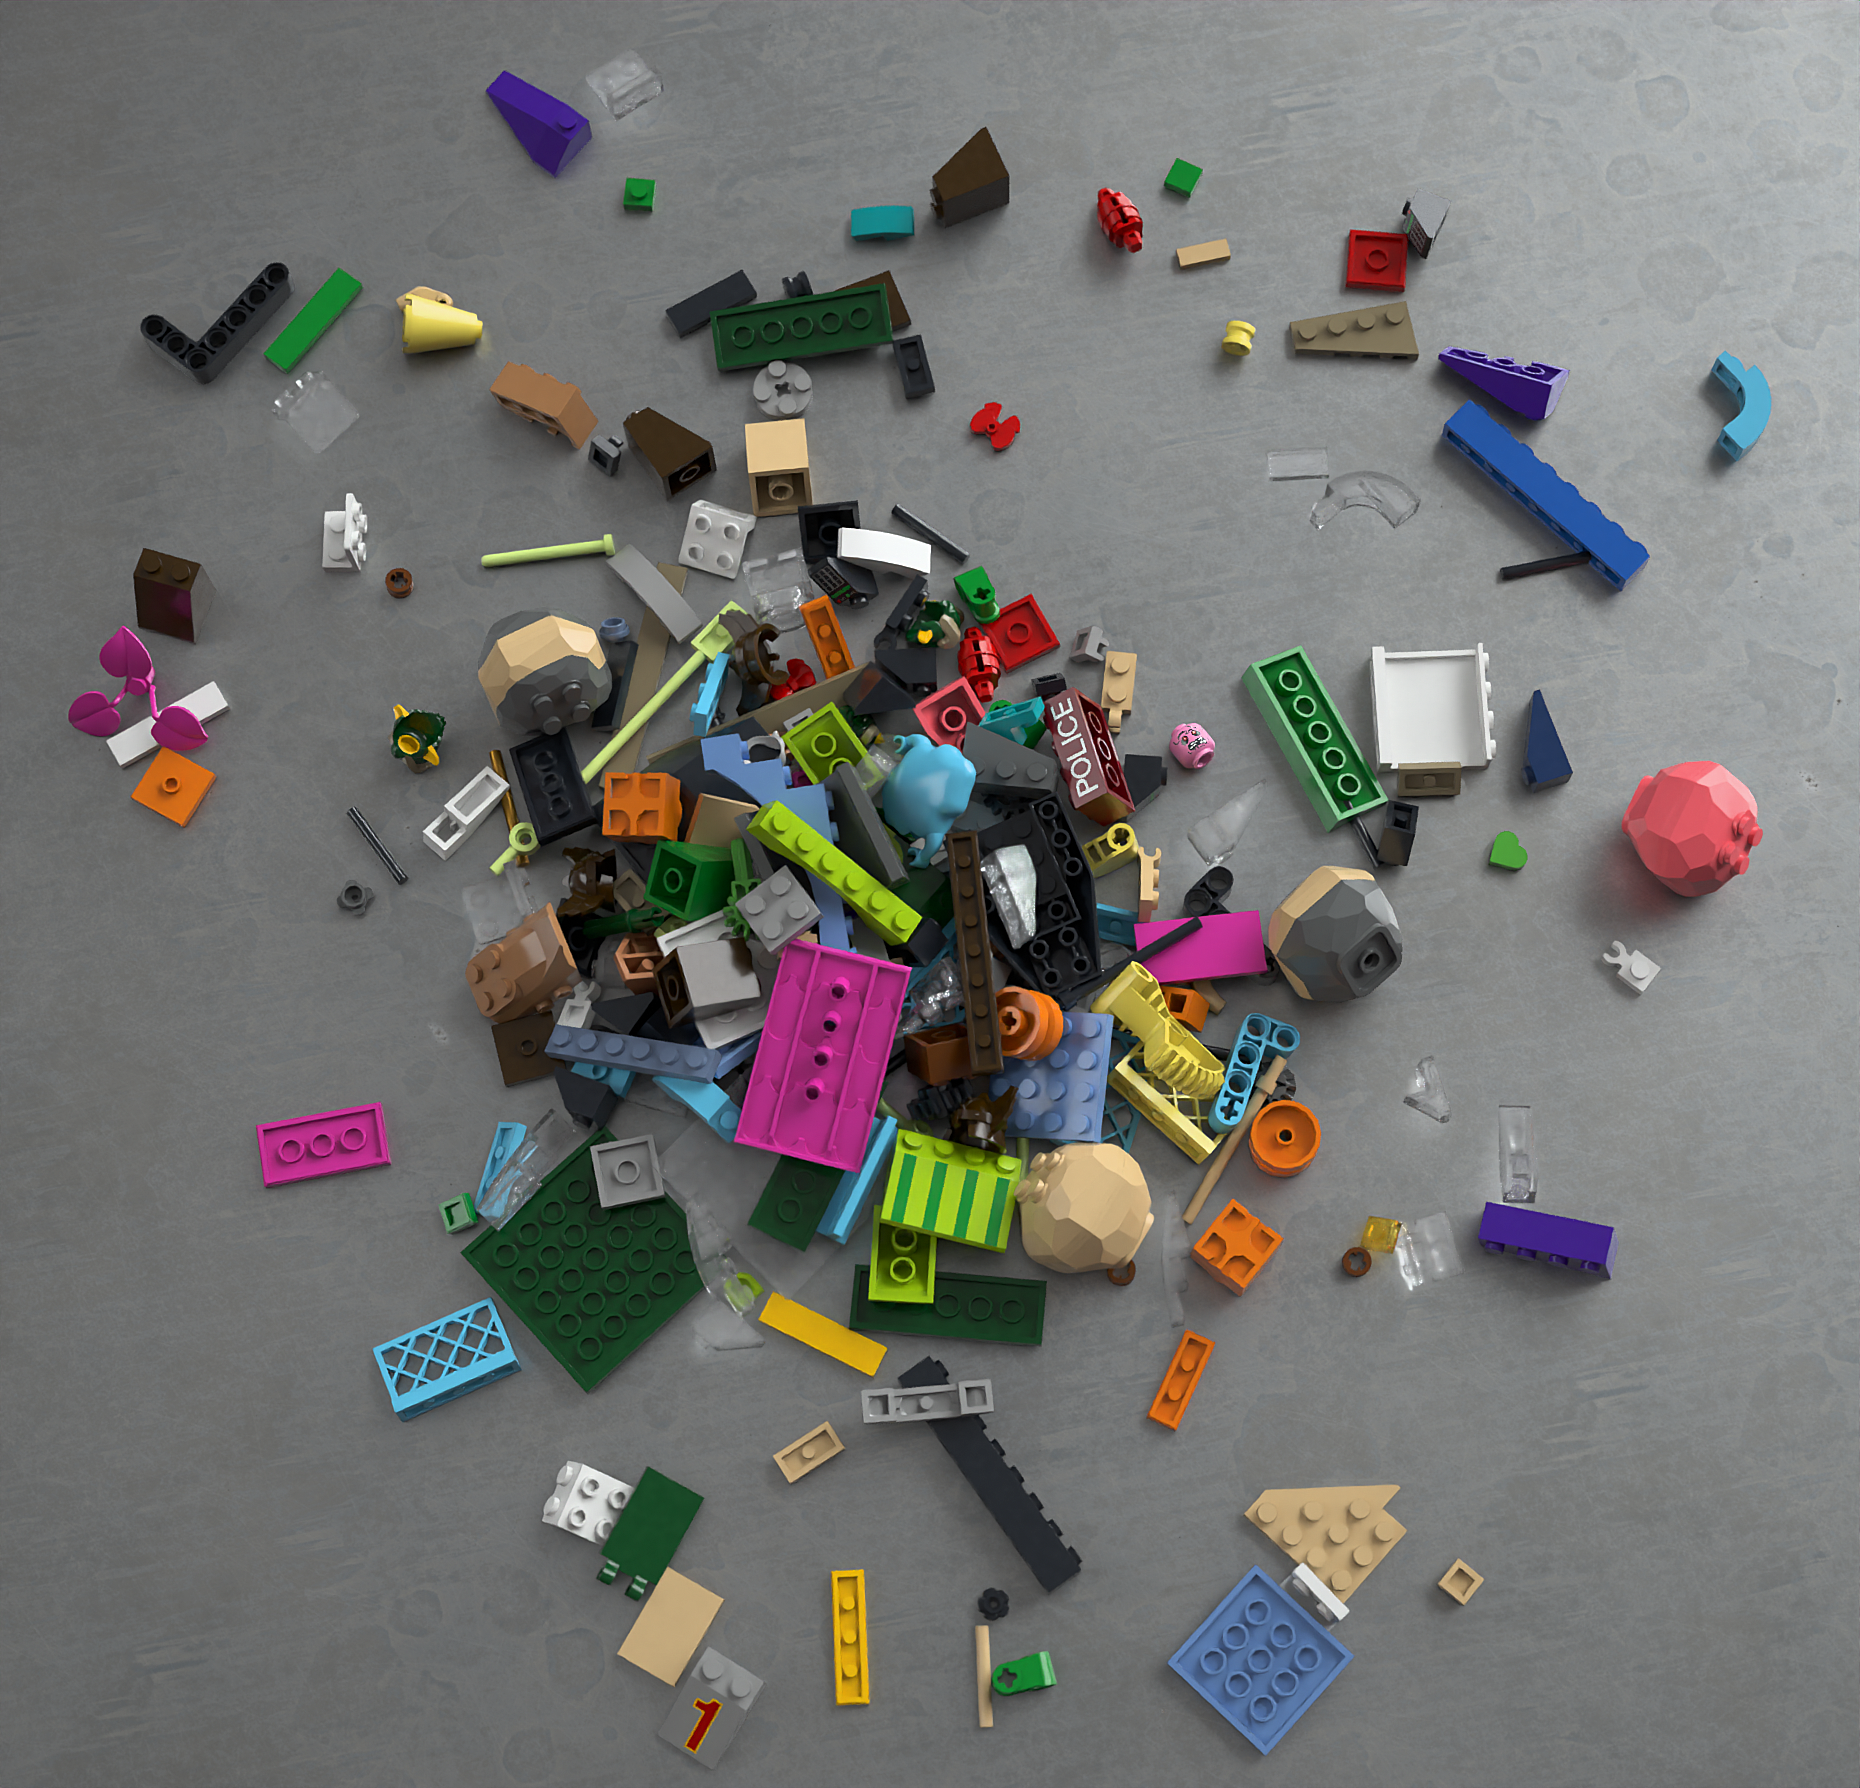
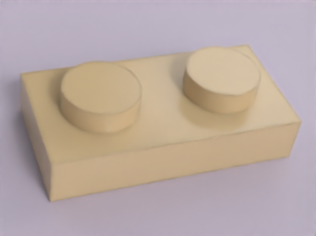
M826 1421L773 1455V1458L791 1485L844 1451L845 1447L829 1422Z

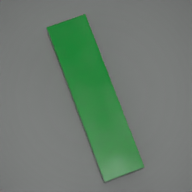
M338 268L263 353L264 357L288 374L363 289L362 283L341 268Z

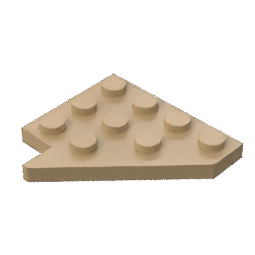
M1397 1484L1265 1490L1243 1515L1298 1566L1303 1562L1343 1604L1407 1532L1400 1523L1383 1509L1401 1488Z

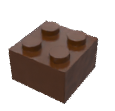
M956 1022L904 1034L903 1040L908 1072L919 1077L921 1080H925L932 1086H944L949 1084L951 1079L959 1077L961 1079L977 1078L972 1077L967 1026L965 1023Z

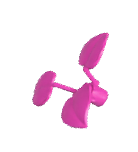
M122 626L103 645L99 654V660L102 667L110 675L118 678L126 676L127 679L123 689L110 703L106 696L98 691L81 694L75 699L69 709V722L73 727L93 736L111 735L118 729L121 721L120 714L114 707L118 705L125 694L130 692L133 695L139 696L148 692L152 718L156 721L152 726L151 735L156 742L175 751L191 750L204 744L209 736L204 732L197 717L188 709L180 706H170L163 709L160 716L158 715L154 693L156 687L152 685L155 669L152 666L151 657L141 641L127 627Z

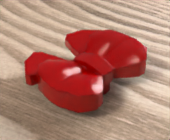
M996 402L986 403L984 405L985 409H981L972 417L970 422L971 432L975 435L986 434L991 439L992 448L995 451H1003L1012 444L1015 439V433H1020V421L1017 416L1013 415L1000 424L996 420L1001 413L1002 405Z
M794 658L787 661V668L791 676H789L784 684L779 686L772 684L770 693L775 701L816 684L815 674L805 664L804 660Z

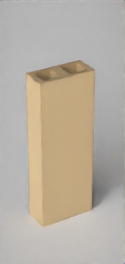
M1227 239L1176 249L1180 270L1225 261L1231 258Z

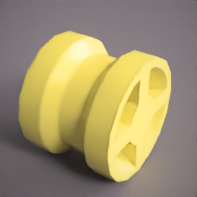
M1229 321L1226 325L1227 337L1222 341V349L1232 355H1248L1251 350L1250 340L1254 338L1255 328L1243 321Z

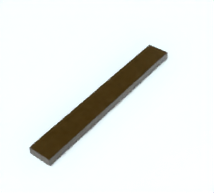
M977 830L945 834L972 1077L1003 1074L1004 1065Z

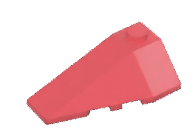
M965 677L955 679L917 703L916 708H912L924 731L939 746L950 744L959 749L961 753H963L967 721L978 726L985 715L983 707Z

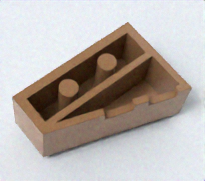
M508 361L489 389L500 406L531 423L537 420L550 426L547 431L554 436H557L559 432L568 436L572 442L571 445L579 450L599 422L580 395L582 392L577 386L569 382L566 384L560 383L547 373L543 375L538 374L525 364L518 366Z

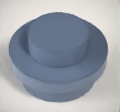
M620 617L608 618L602 621L601 629L599 630L600 637L610 643L624 640L625 636L630 632L629 625L625 624V619Z

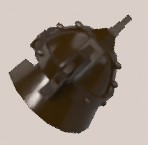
M727 610L726 614L719 613V624L727 629L735 644L728 664L736 675L742 679L741 699L736 708L738 715L742 716L761 708L764 703H768L772 684L778 686L784 684L788 680L789 675L786 671L779 669L773 673V661L779 660L780 655L772 653L766 641L773 642L779 637L781 631L769 623L758 625L751 614H745L740 610L736 612Z
M575 846L573 849L565 847L562 851V856L567 858L573 867L570 868L569 875L562 879V885L570 889L572 896L566 903L557 908L559 917L565 915L570 918L577 915L584 916L591 911L595 912L598 908L616 913L617 901L614 899L613 882L617 880L615 849L604 852L601 855L599 851L594 852L589 848L582 849Z
M1010 1085L1008 1090L995 1101H991L988 1094L984 1092L976 1098L968 1097L965 1103L963 1102L957 1110L950 1113L948 1121L951 1128L947 1129L942 1139L1001 1155L1006 1154L1007 1149L1004 1135L1008 1128L1007 1119L1013 1112L1012 1107L1017 1100L1016 1093L1019 1088Z

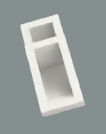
M853 528L839 529L837 558L881 574L892 571L914 579L917 574L920 576L930 574L931 545L883 532Z
M488 766L485 767L444 806V812L423 831V842L446 861L487 818L508 791L510 785Z

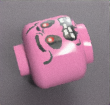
M1196 723L1181 724L1173 730L1169 749L1185 768L1200 769L1212 760L1215 743L1201 725Z

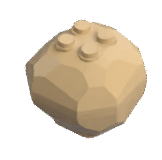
M1074 1142L1058 1147L1050 1154L1038 1153L1030 1164L1032 1171L1026 1179L1017 1185L1014 1191V1195L1019 1202L1021 1241L1027 1255L1037 1263L1062 1273L1120 1269L1126 1266L1136 1253L1154 1220V1216L1150 1213L1152 1202L1139 1164L1120 1147L1107 1143Z

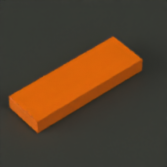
M824 595L798 606L826 680L855 668L829 597Z
M1186 1329L1147 1414V1419L1176 1432L1216 1342Z

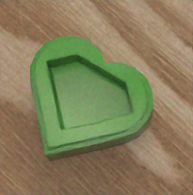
M1503 831L1497 835L1494 841L1488 864L1511 871H1518L1525 866L1528 855L1526 850L1519 846V840L1514 833Z

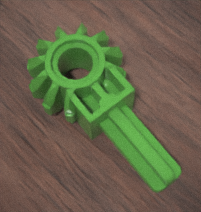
M738 838L730 843L735 881L731 882V896L727 898L729 906L723 907L722 914L728 917L724 920V926L733 927L731 935L736 937L742 932L747 942L750 939V934H754L757 940L760 939L747 920L741 915L735 903L759 886L761 880L760 878L754 879L751 853L744 839Z

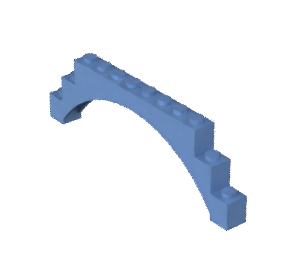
M738 733L700 739L705 771L708 775L718 774L740 787L761 806L778 800L832 845H834V841H839L837 822L831 823L829 810H835L832 791H826L824 784L787 789L786 785H792L789 766L783 767L781 758L745 764L744 760H750L747 741L741 742ZM806 870L816 906L824 916L819 920L820 945L857 954L856 947L850 948L848 935H854L852 917H845L844 904H847V902L822 880ZM827 1020L831 1026L835 1025L833 1021Z

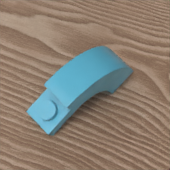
M1724 351L1716 358L1711 370L1734 393L1739 403L1740 412L1734 420L1722 429L1717 441L1738 462L1756 445L1767 425L1771 413V394L1764 375L1756 365L1745 371L1743 364L1738 358Z
M659 1075L652 1077V1080L674 1101L678 1100L690 1108L727 1143H730L735 1138L742 1110L713 1082L707 1084Z

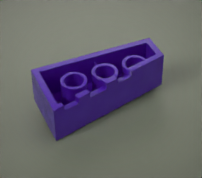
M1486 1202L1478 1235L1481 1246H1484V1250L1494 1254H1504V1252H1507L1523 1260H1538L1553 1266L1569 1268L1611 1279L1619 1244L1614 1227Z

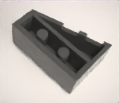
M967 721L962 755L973 764L976 770L975 783L971 792L1040 799L1057 791L1060 770L1054 759Z

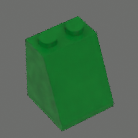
M663 839L658 840L643 899L686 921H697L723 910V907L729 906L727 898L731 896V882L735 881L731 849Z

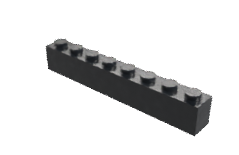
M927 1356L897 1378L902 1389L949 1385L946 1377L949 1376L948 1371L939 1359L934 1362L930 1356ZM979 1415L926 1421L1048 1595H1051L1081 1573V1568L1078 1566L1082 1563L1081 1558L1072 1546L1066 1549L1059 1538L1063 1535L1062 1531L1053 1519L1047 1522L1040 1512L1044 1506L1034 1492L1028 1495L1021 1485L1025 1482L1023 1476L1014 1465L1010 1468L1002 1459L1006 1455L1005 1451L996 1439L990 1441L983 1431L987 1426Z

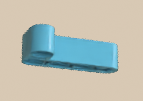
M1260 1013L1248 1015L1240 1024L1233 1039L1225 1070L1222 1073L1225 1082L1215 1094L1208 1115L1209 1126L1213 1131L1226 1134L1232 1131L1240 1122L1262 1055L1274 1059L1276 1055L1284 1059L1290 1057L1300 1043V1035L1295 1027ZM1247 1026L1256 1028L1259 1036L1251 1035L1248 1032ZM1280 1037L1285 1039L1288 1042L1289 1047L1285 1048L1280 1046L1277 1042V1038ZM1238 1054L1247 1056L1250 1064L1242 1063L1238 1058ZM1234 1082L1238 1084L1241 1093L1232 1091L1228 1083ZM1227 1105H1231L1227 1113L1228 1120H1226L1222 1111Z

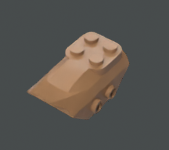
M550 902L538 912L525 917L522 925L509 930L506 933L507 937L501 942L488 945L473 957L467 964L465 971L466 979L480 1012L500 1024L551 1010L555 1007L554 1003L558 999L572 994V989L582 982Z

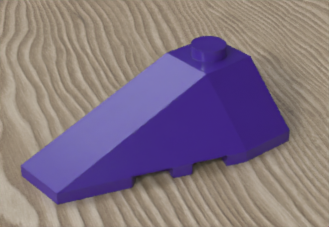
M505 70L485 90L503 119L507 121L518 141L526 149L533 163L554 178L560 174L592 139L588 119L566 103Z
M1448 346L1438 355L1440 361L1513 410L1524 413V416L1531 420L1545 419L1554 411L1570 373V370L1542 362L1532 361L1531 366L1516 364L1514 357L1504 356V358H1494L1492 360L1488 359V354L1485 352Z

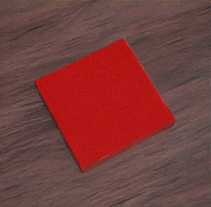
M1350 229L1345 288L1404 292L1406 287L1409 241L1407 234Z
M1032 594L1001 608L1000 615L994 622L989 624L978 623L984 636L989 637L990 642L995 646L1000 664L1006 674L1060 648V642Z

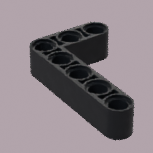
M280 262L269 264L197 343L165 318L156 314L145 317L141 322L140 330L152 350L194 382L208 384L221 373L292 295L295 288L294 281L285 264ZM284 278L282 282L274 283L275 280ZM265 299L263 303L254 305L257 300ZM238 321H245L241 326H234ZM162 330L160 334L151 336L153 332ZM226 342L222 347L215 348L218 343ZM177 347H184L180 352H173ZM207 363L203 368L195 369L199 364Z

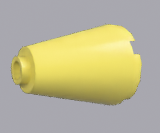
M413 294L405 295V301H410V305H406L403 313L402 342H408V347L402 348L403 354L474 345L476 339H481L482 321H477L476 314Z

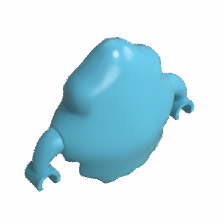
M912 734L907 737L897 735L894 737V742L901 744V747L895 753L904 755V758L899 766L891 770L883 786L882 807L886 823L894 827L901 835H906L910 832L915 839H925L923 849L915 847L908 849V854L916 856L915 860L910 862L909 865L923 869L928 866L930 858L942 846L944 836L951 828L955 819L964 813L967 808L975 783L976 770L973 764L963 757L960 750L950 744H944L936 748L931 745L927 737L921 734Z

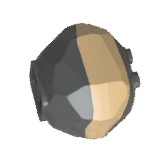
M542 607L524 610L500 619L490 628L478 660V677L499 725L521 736L553 735L564 727L576 722L585 721L591 712L608 699L612 689V674L593 628L584 620L557 608Z
M1321 866L1294 888L1272 913L1268 927L1269 947L1295 993L1302 998L1342 1003L1366 996L1392 975L1402 962V935L1394 911L1374 877L1365 870L1338 866Z

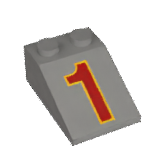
M708 1646L657 1735L714 1771L767 1684Z

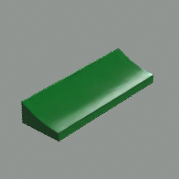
M1300 645L1250 664L1241 679L1326 831L1330 833L1350 822L1355 817L1385 806L1389 799L1303 647ZM1350 800L1353 809L1347 810L1343 801Z

